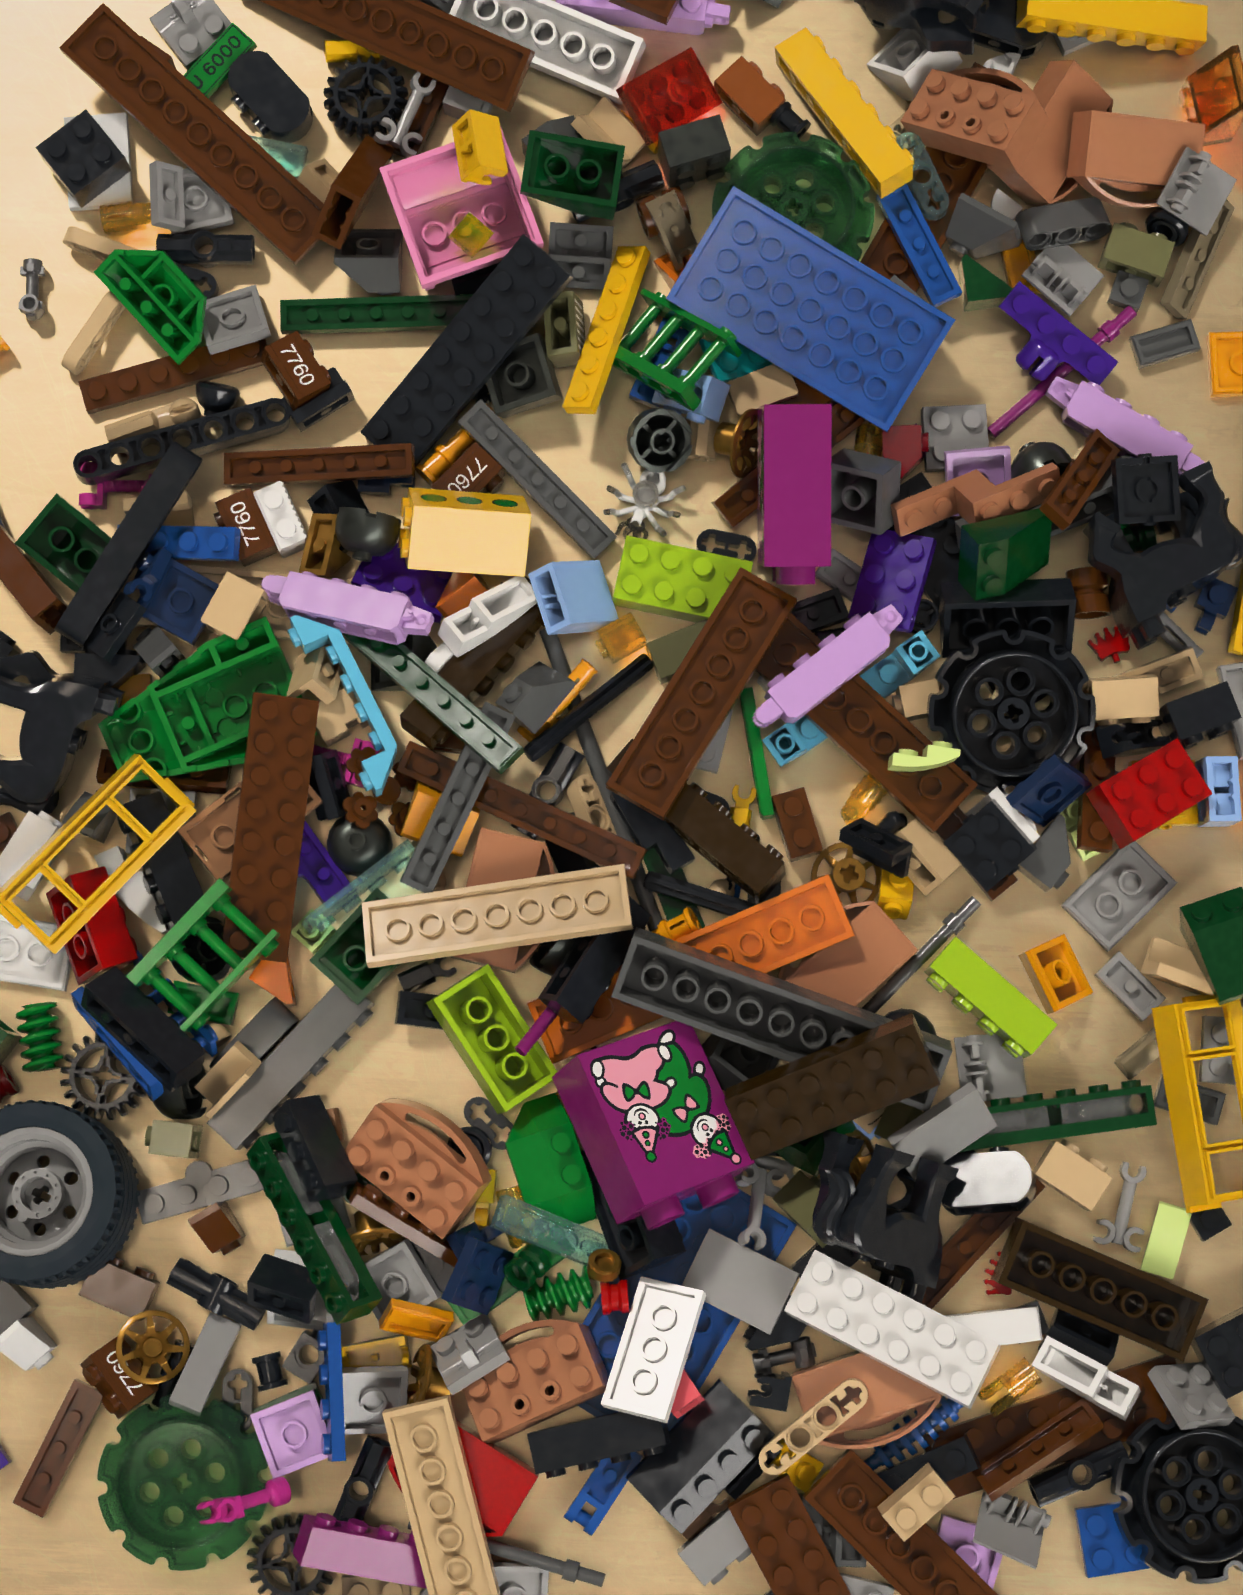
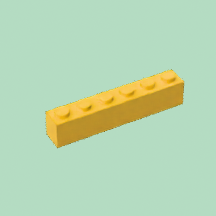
M1017 0L1016 27L1026 28L1031 33L1046 31L1057 33L1059 37L1064 38L1079 36L1086 37L1091 42L1106 40L1116 42L1117 45L1124 47L1139 45L1146 46V49L1151 51L1166 49L1175 51L1179 55H1191L1206 43L1208 6L1173 0Z
M805 27L775 46L777 66L881 199L913 180V165L915 162L911 153L906 148L901 149L897 144L893 130L888 125L883 126L879 121L876 109L870 102L867 104L864 102L856 83L853 80L848 81L840 63L836 58L833 57L831 59L828 56L825 45L819 36L813 37Z

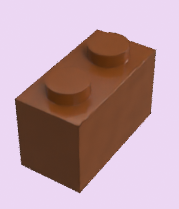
M743 56L736 60L714 81L713 93L756 136L770 125L769 120L771 116L786 101L781 88L775 83L770 84L763 77V73L758 65L753 61L748 62Z

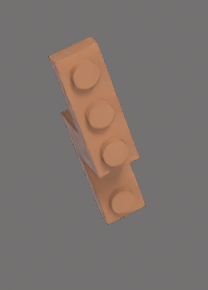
M1051 462L996 486L977 469L891 504L895 532L900 537H903L956 514H959L971 524L1020 513L1044 502L1060 478L1059 467Z

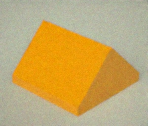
M417 780L400 836L419 841L442 791ZM473 806L451 854L459 857L463 856L480 814L479 808Z
M1065 934L1018 955L1047 1014L1056 1012L1093 993Z

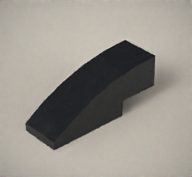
M611 793L610 800L636 844L646 848L647 851L654 847L670 875L694 861L695 857L686 843L665 820L659 819L616 793Z

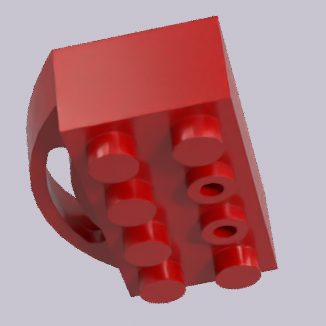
M456 1419L486 1537L503 1536L539 1474H535L533 1467L498 1445L482 1442L479 1433ZM392 1455L387 1464L396 1484L401 1490Z

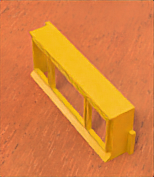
M133 754L0 888V914L16 929L23 925L42 945L53 954H56L197 811L193 808L195 804L168 777L163 779L140 754ZM140 770L177 806L152 833L114 798ZM107 805L143 842L84 900L48 863ZM39 872L77 907L50 937L11 901Z
M1214 994L1182 997L1183 1003L1151 1008L1186 1213L1222 1208L1221 1202L1243 1199V1190L1216 1194L1209 1154L1243 1149V1138L1207 1144L1193 1063L1196 1060L1231 1056L1243 1123V1013L1240 999L1219 1005ZM1222 1006L1229 1046L1191 1051L1185 1011Z

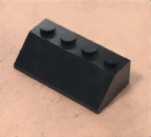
M1027 579L1006 594L977 601L970 596L959 582H941L939 620L942 658H948L955 650L963 654L968 653L971 649L969 643L971 638L997 629L1007 631L1010 639L1015 638L1020 629L1038 632L1055 640L1054 651L1056 654H1060L1064 650L1072 652L1076 596L1071 579Z
M584 1150L581 1152L592 1184L595 1212L608 1248L616 1252L621 1259L620 1274L618 1275L620 1280L667 1263L686 1252L682 1234L675 1220L652 1230L647 1229L642 1216L617 1225Z
M720 1379L703 1395L705 1400L688 1411L669 1431L671 1443L663 1445L664 1452L645 1456L626 1476L627 1480L656 1511L681 1534L775 1436L770 1428Z

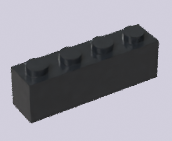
M160 791L123 804L150 833L170 815ZM118 816L117 819L121 831L124 835L129 834L133 845L130 846L132 854L143 840ZM177 831L142 866L145 872V876H143L144 886L149 895L154 894L158 906H155L157 917L162 925H167L168 930L204 895Z
M630 896L633 930L577 938L538 999L564 1021L583 1024L592 1015L596 1002L602 993L609 988L612 977L619 966L623 964L636 927L645 930L651 915Z
M116 966L85 985L81 1006L171 1093L201 1073L206 1055L202 1046L196 1040H192L180 1028L176 1020L169 1018L158 1007L153 998L146 996Z
M623 1412L527 1433L535 1474L545 1472L547 1478L566 1474L565 1468L578 1465L579 1471L599 1467L598 1460L610 1458L611 1464L631 1459L630 1453L643 1450L644 1456L664 1452L663 1445L671 1443L667 1423Z

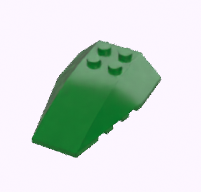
M265 616L247 624L238 640L223 634L205 642L197 648L195 653L176 664L170 672L159 680H155L147 686L145 691L137 697L131 698L118 708L112 717L108 716L98 723V726L117 770L133 754H140L162 778L244 764L253 692L286 696L293 673ZM300 694V695H299L298 697H296V698H302V699H303V696H302V694ZM140 770L128 783L150 779Z

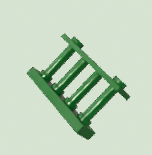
M643 288L640 294L649 307L621 339L612 366L694 412L701 403L694 392L696 382L723 350L738 358L740 357L742 352L735 343L737 337L728 328L722 326L719 329L666 300L667 297L660 292L654 294ZM658 315L668 319V322L642 352L638 351L635 354L630 350ZM679 327L690 331L664 364L659 363L656 366L652 363V359ZM701 338L712 343L685 376L681 375L679 378L674 376L673 372Z
M220 878L126 975L135 986H141L143 983L147 986L151 984L187 1018L180 1026L184 1032H189L192 1028L198 1031L210 1018L206 1013L261 955L267 958L280 944L277 938L281 934L277 930L272 929L265 935L230 902L231 897L228 894L233 889ZM213 910L216 912L221 911L257 945L244 960L207 926L208 922L205 918ZM190 934L194 937L198 935L234 969L221 984L183 950L185 946L182 942ZM167 958L170 961L175 960L210 993L197 1009L160 975L161 970L158 967Z

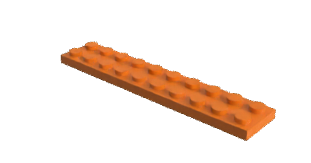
M827 874L674 941L766 974L855 936V932L831 876ZM621 965L612 977L609 988L602 993L596 1002L592 1015L583 1024L566 1022L557 1015L541 1035V1039L552 1064H555L664 1016L611 997L622 967ZM540 999L527 1003L534 1022L548 1007Z

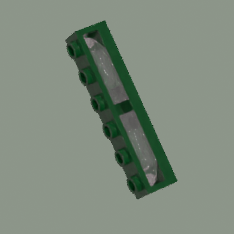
M1141 1080L1121 1082V1088L1109 1090L1108 1084L1088 1086L1089 1093L1076 1094V1090L1073 1088L1055 1091L1056 1097L1043 1099V1093L1023 1095L1024 1102L1011 1103L1010 1097L990 1100L991 1106L987 1108L997 1127L960 1152L1157 1125L1151 1085L1141 1086Z
M278 1132L259 1137L246 1154L249 1164L262 1183L266 1196L271 1200L279 1216L280 1223L288 1232L296 1253L301 1257L309 1272L312 1283L316 1285L323 1298L326 1310L332 1315L336 1325L370 1314L383 1297L331 1200L310 1203L305 1190L301 1187L298 1174L292 1161L288 1158L287 1150Z

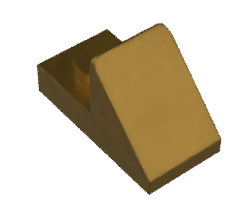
M312 513L299 573L308 571L316 574L318 577L329 578L351 560L349 555L339 550L340 542L335 532L338 514Z

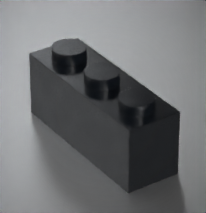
M320 1095L286 1100L272 1118L275 1129L281 1136L288 1158L294 1165L301 1187L305 1190L310 1203L343 1197L358 1179Z

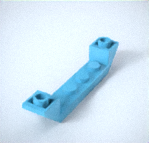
M298 615L290 617L291 628L287 631L295 648L301 646L304 654H308L329 644V646L325 647L327 655L333 665L339 664L343 675L339 676L347 694L353 692L358 702L354 704L355 711L361 722L367 720L372 732L368 733L374 749L376 751L382 750V752L361 761L363 772L358 773L366 791L372 789L375 797L382 795L397 754V743L340 629Z
M921 630L897 646L893 653L862 673L860 677L885 699L895 692L898 686L905 685L940 658V654ZM803 716L794 724H784L762 739V742L779 766L782 767L807 753L828 737Z

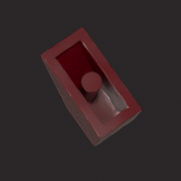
M922 425L891 426L888 432L882 430L883 457L901 461L900 483L923 461V452H929V432L923 433Z

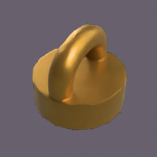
M602 1248L590 1254L587 1264V1273L590 1279L599 1282H610L620 1274L621 1259L616 1252Z

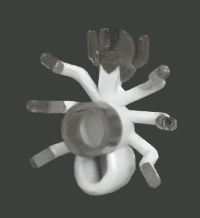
M622 463L621 467L633 490V497L622 494L618 489L610 485L606 489L619 500L634 503L635 505L621 510L613 508L603 510L604 515H615L617 517L633 512V517L619 524L615 534L619 535L622 528L625 527L623 531L625 540L626 535L629 536L631 532H633L632 537L640 538L641 532H643V539H647L648 532L643 522V519L647 517L654 530L662 537H665L667 535L666 531L659 526L650 511H654L666 518H680V512L674 510L666 511L657 506L660 502L671 501L677 494L684 492L686 487L684 485L679 486L669 494L660 496L666 488L665 472L656 473L645 469L640 476V482L636 484L627 463Z

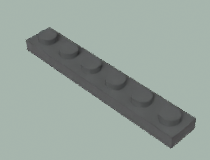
M481 399L458 421V425L503 467L504 471L593 560L616 539L617 536Z
M485 702L481 709V712L508 734L516 717L515 715L488 702ZM466 744L400 879V882L423 893L433 892L492 768Z

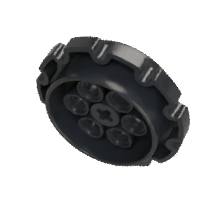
M997 629L971 638L969 641L971 649L968 653L963 654L955 650L948 656L935 676V679L941 683V690L938 693H930L928 696V728L932 731H940L941 737L938 741L952 743V748L961 749L960 756L953 762L963 771H968L969 777L978 784L976 789L990 793L998 787L1003 793L1008 786L1012 785L1015 788L1020 782L1025 781L1032 775L1041 763L1050 759L1054 754L1073 767L1077 765L1087 749V745L1081 740V735L1085 731H1093L1095 726L1096 704L1095 697L1092 694H1084L1082 691V687L1088 682L1089 677L1081 663L1070 651L1064 650L1060 654H1056L1054 651L1055 640L1038 632L1020 629L1017 636L1010 639L1007 631ZM1017 672H1024L1026 676L1025 685L1019 689H1014L1011 685L1012 676ZM985 682H992L995 686L993 696L987 699L981 698L979 693L981 685ZM1046 693L1050 698L1049 706L1039 711L1035 707V700L1040 694ZM1010 704L1018 708L1012 720L1004 716V713L1008 712V705ZM978 714H985L988 719L987 726L982 730H974L972 727L973 718ZM1036 725L1040 726L1043 732L1042 737L1037 742H1030L1027 737L1029 729ZM1002 736H1009L1011 738L1010 748L1005 752H998L996 749L997 740Z
M1168 1409L1165 1422L1162 1423L1158 1418L1150 1417L1140 1424L1126 1440L1127 1445L1131 1449L1130 1455L1128 1457L1119 1456L1116 1459L1111 1479V1493L1121 1498V1505L1113 1510L1116 1524L1126 1544L1134 1547L1141 1544L1142 1553L1140 1560L1158 1573L1177 1579L1179 1574L1184 1571L1186 1580L1194 1584H1212L1226 1581L1229 1577L1228 1570L1231 1566L1243 1572V1420L1236 1416L1226 1426L1181 1430ZM1205 1451L1209 1457V1462L1204 1469H1201L1198 1465V1457L1201 1452ZM1174 1461L1178 1467V1473L1175 1478L1170 1480L1166 1470L1167 1466ZM1227 1475H1231L1234 1482L1233 1488L1229 1492H1226L1223 1488V1480ZM1193 1491H1201V1498L1193 1497ZM1168 1495L1172 1506L1169 1512L1164 1514L1160 1508V1503L1163 1497ZM1221 1509H1225L1228 1515L1227 1521L1223 1526H1219L1217 1523V1514ZM1193 1519L1196 1522L1197 1529L1195 1534L1189 1537L1186 1534L1185 1527L1187 1522Z

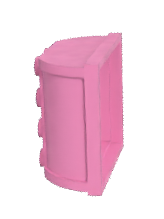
M502 128L501 133L508 173L504 177L491 174L485 175L491 177V185H481L469 181L467 183L461 182L454 142L379 168L420 284L425 291L435 288L436 284L501 262L523 234L527 235L540 248L544 247V242L527 196L520 194L521 180Z

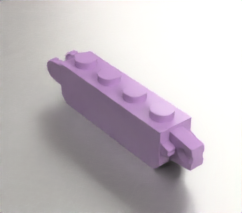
M556 0L557 3L610 25L690 35L704 34V28H712V24L729 25L731 12L730 5L715 3L716 0H679L667 25L613 4L609 0Z
M1056 376L1045 394L1063 409L1061 413L1063 424L1085 437H1088L1090 433L1098 429L1120 449L1117 454L1119 457L1128 454L1131 458H1137L1138 454L1152 453V457L1177 455L1179 476L1183 472L1205 463L1200 457L1190 452L1194 445L1187 442L1186 436L1174 430L1171 432L1160 426V422L1156 418L1148 414L1141 415L1132 410L1130 403L1121 398L1114 399L1104 393L1105 390L1100 385L1094 382L1086 383L1082 380L1078 385Z
M289 571L287 577L269 574V576L266 575L261 580V588L269 596L268 600L271 603L273 602V604L276 603L282 606L289 619L294 615H298L340 629L341 633L399 645L406 641L408 634L428 636L434 623V617L431 612L413 606L410 598L398 591H392L391 593L383 592L366 584L356 586L348 584L339 578H332L331 580L320 578L308 571H303L302 573Z
M890 604L874 614H871L869 611L863 617L856 614L843 625L846 630L836 637L833 633L817 645L821 650L812 657L806 653L792 665L795 668L794 671L786 677L783 673H780L767 684L769 690L764 696L766 701L755 710L756 713L752 717L754 725L757 728L765 729V727L769 726L768 724L771 725L779 718L784 723L792 724L802 718L885 653L890 645L889 635L903 620L901 614Z

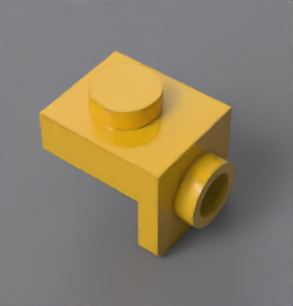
M882 869L877 905L890 919L906 920L908 918L913 899L914 883L908 876L900 878Z
M784 1438L778 1441L779 1443L784 1445L781 1449L782 1452L769 1464V1466L771 1464L777 1465V1467L781 1466L782 1464L780 1463V1458L787 1451L789 1452L790 1457L796 1455V1453L792 1452L787 1447ZM806 1453L788 1469L778 1474V1476L787 1472L793 1485L807 1492L823 1468L824 1463Z

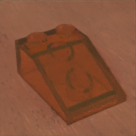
M1239 45L1231 46L1189 75L1179 90L1180 106L1186 109L1188 118L1185 122L1205 124L1203 146L1231 141L1243 122V63Z

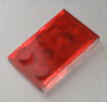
M692 47L616 89L647 147L658 141V132L688 124L723 103Z

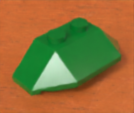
M115 249L94 271L96 276L178 365L202 342L207 297L165 251Z
M556 1093L523 1103L505 1142V1147L525 1208L563 1229L597 1219L592 1184L572 1123Z

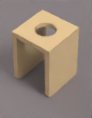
M227 571L201 617V621L207 625L209 631L219 636L225 634L238 640L246 625L260 618L269 601V596L265 590Z

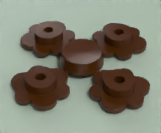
M364 747L362 750L358 748L351 751V758L346 761L347 770L355 773L354 777L357 781H361L358 773L363 772L361 761L376 755L375 750L371 747ZM400 762L395 763L392 767L395 776L394 778L388 776L382 795L375 797L373 793L374 797L364 796L362 792H355L352 797H347L343 800L342 807L347 812L345 815L346 820L350 823L355 822V825L360 829H366L371 821H375L378 818V813L375 810L377 801L383 805H392V814L389 816L388 821L394 826L395 833L400 836L410 802L404 804L396 801L401 794V788L406 787L408 791L414 792L417 780L396 771Z

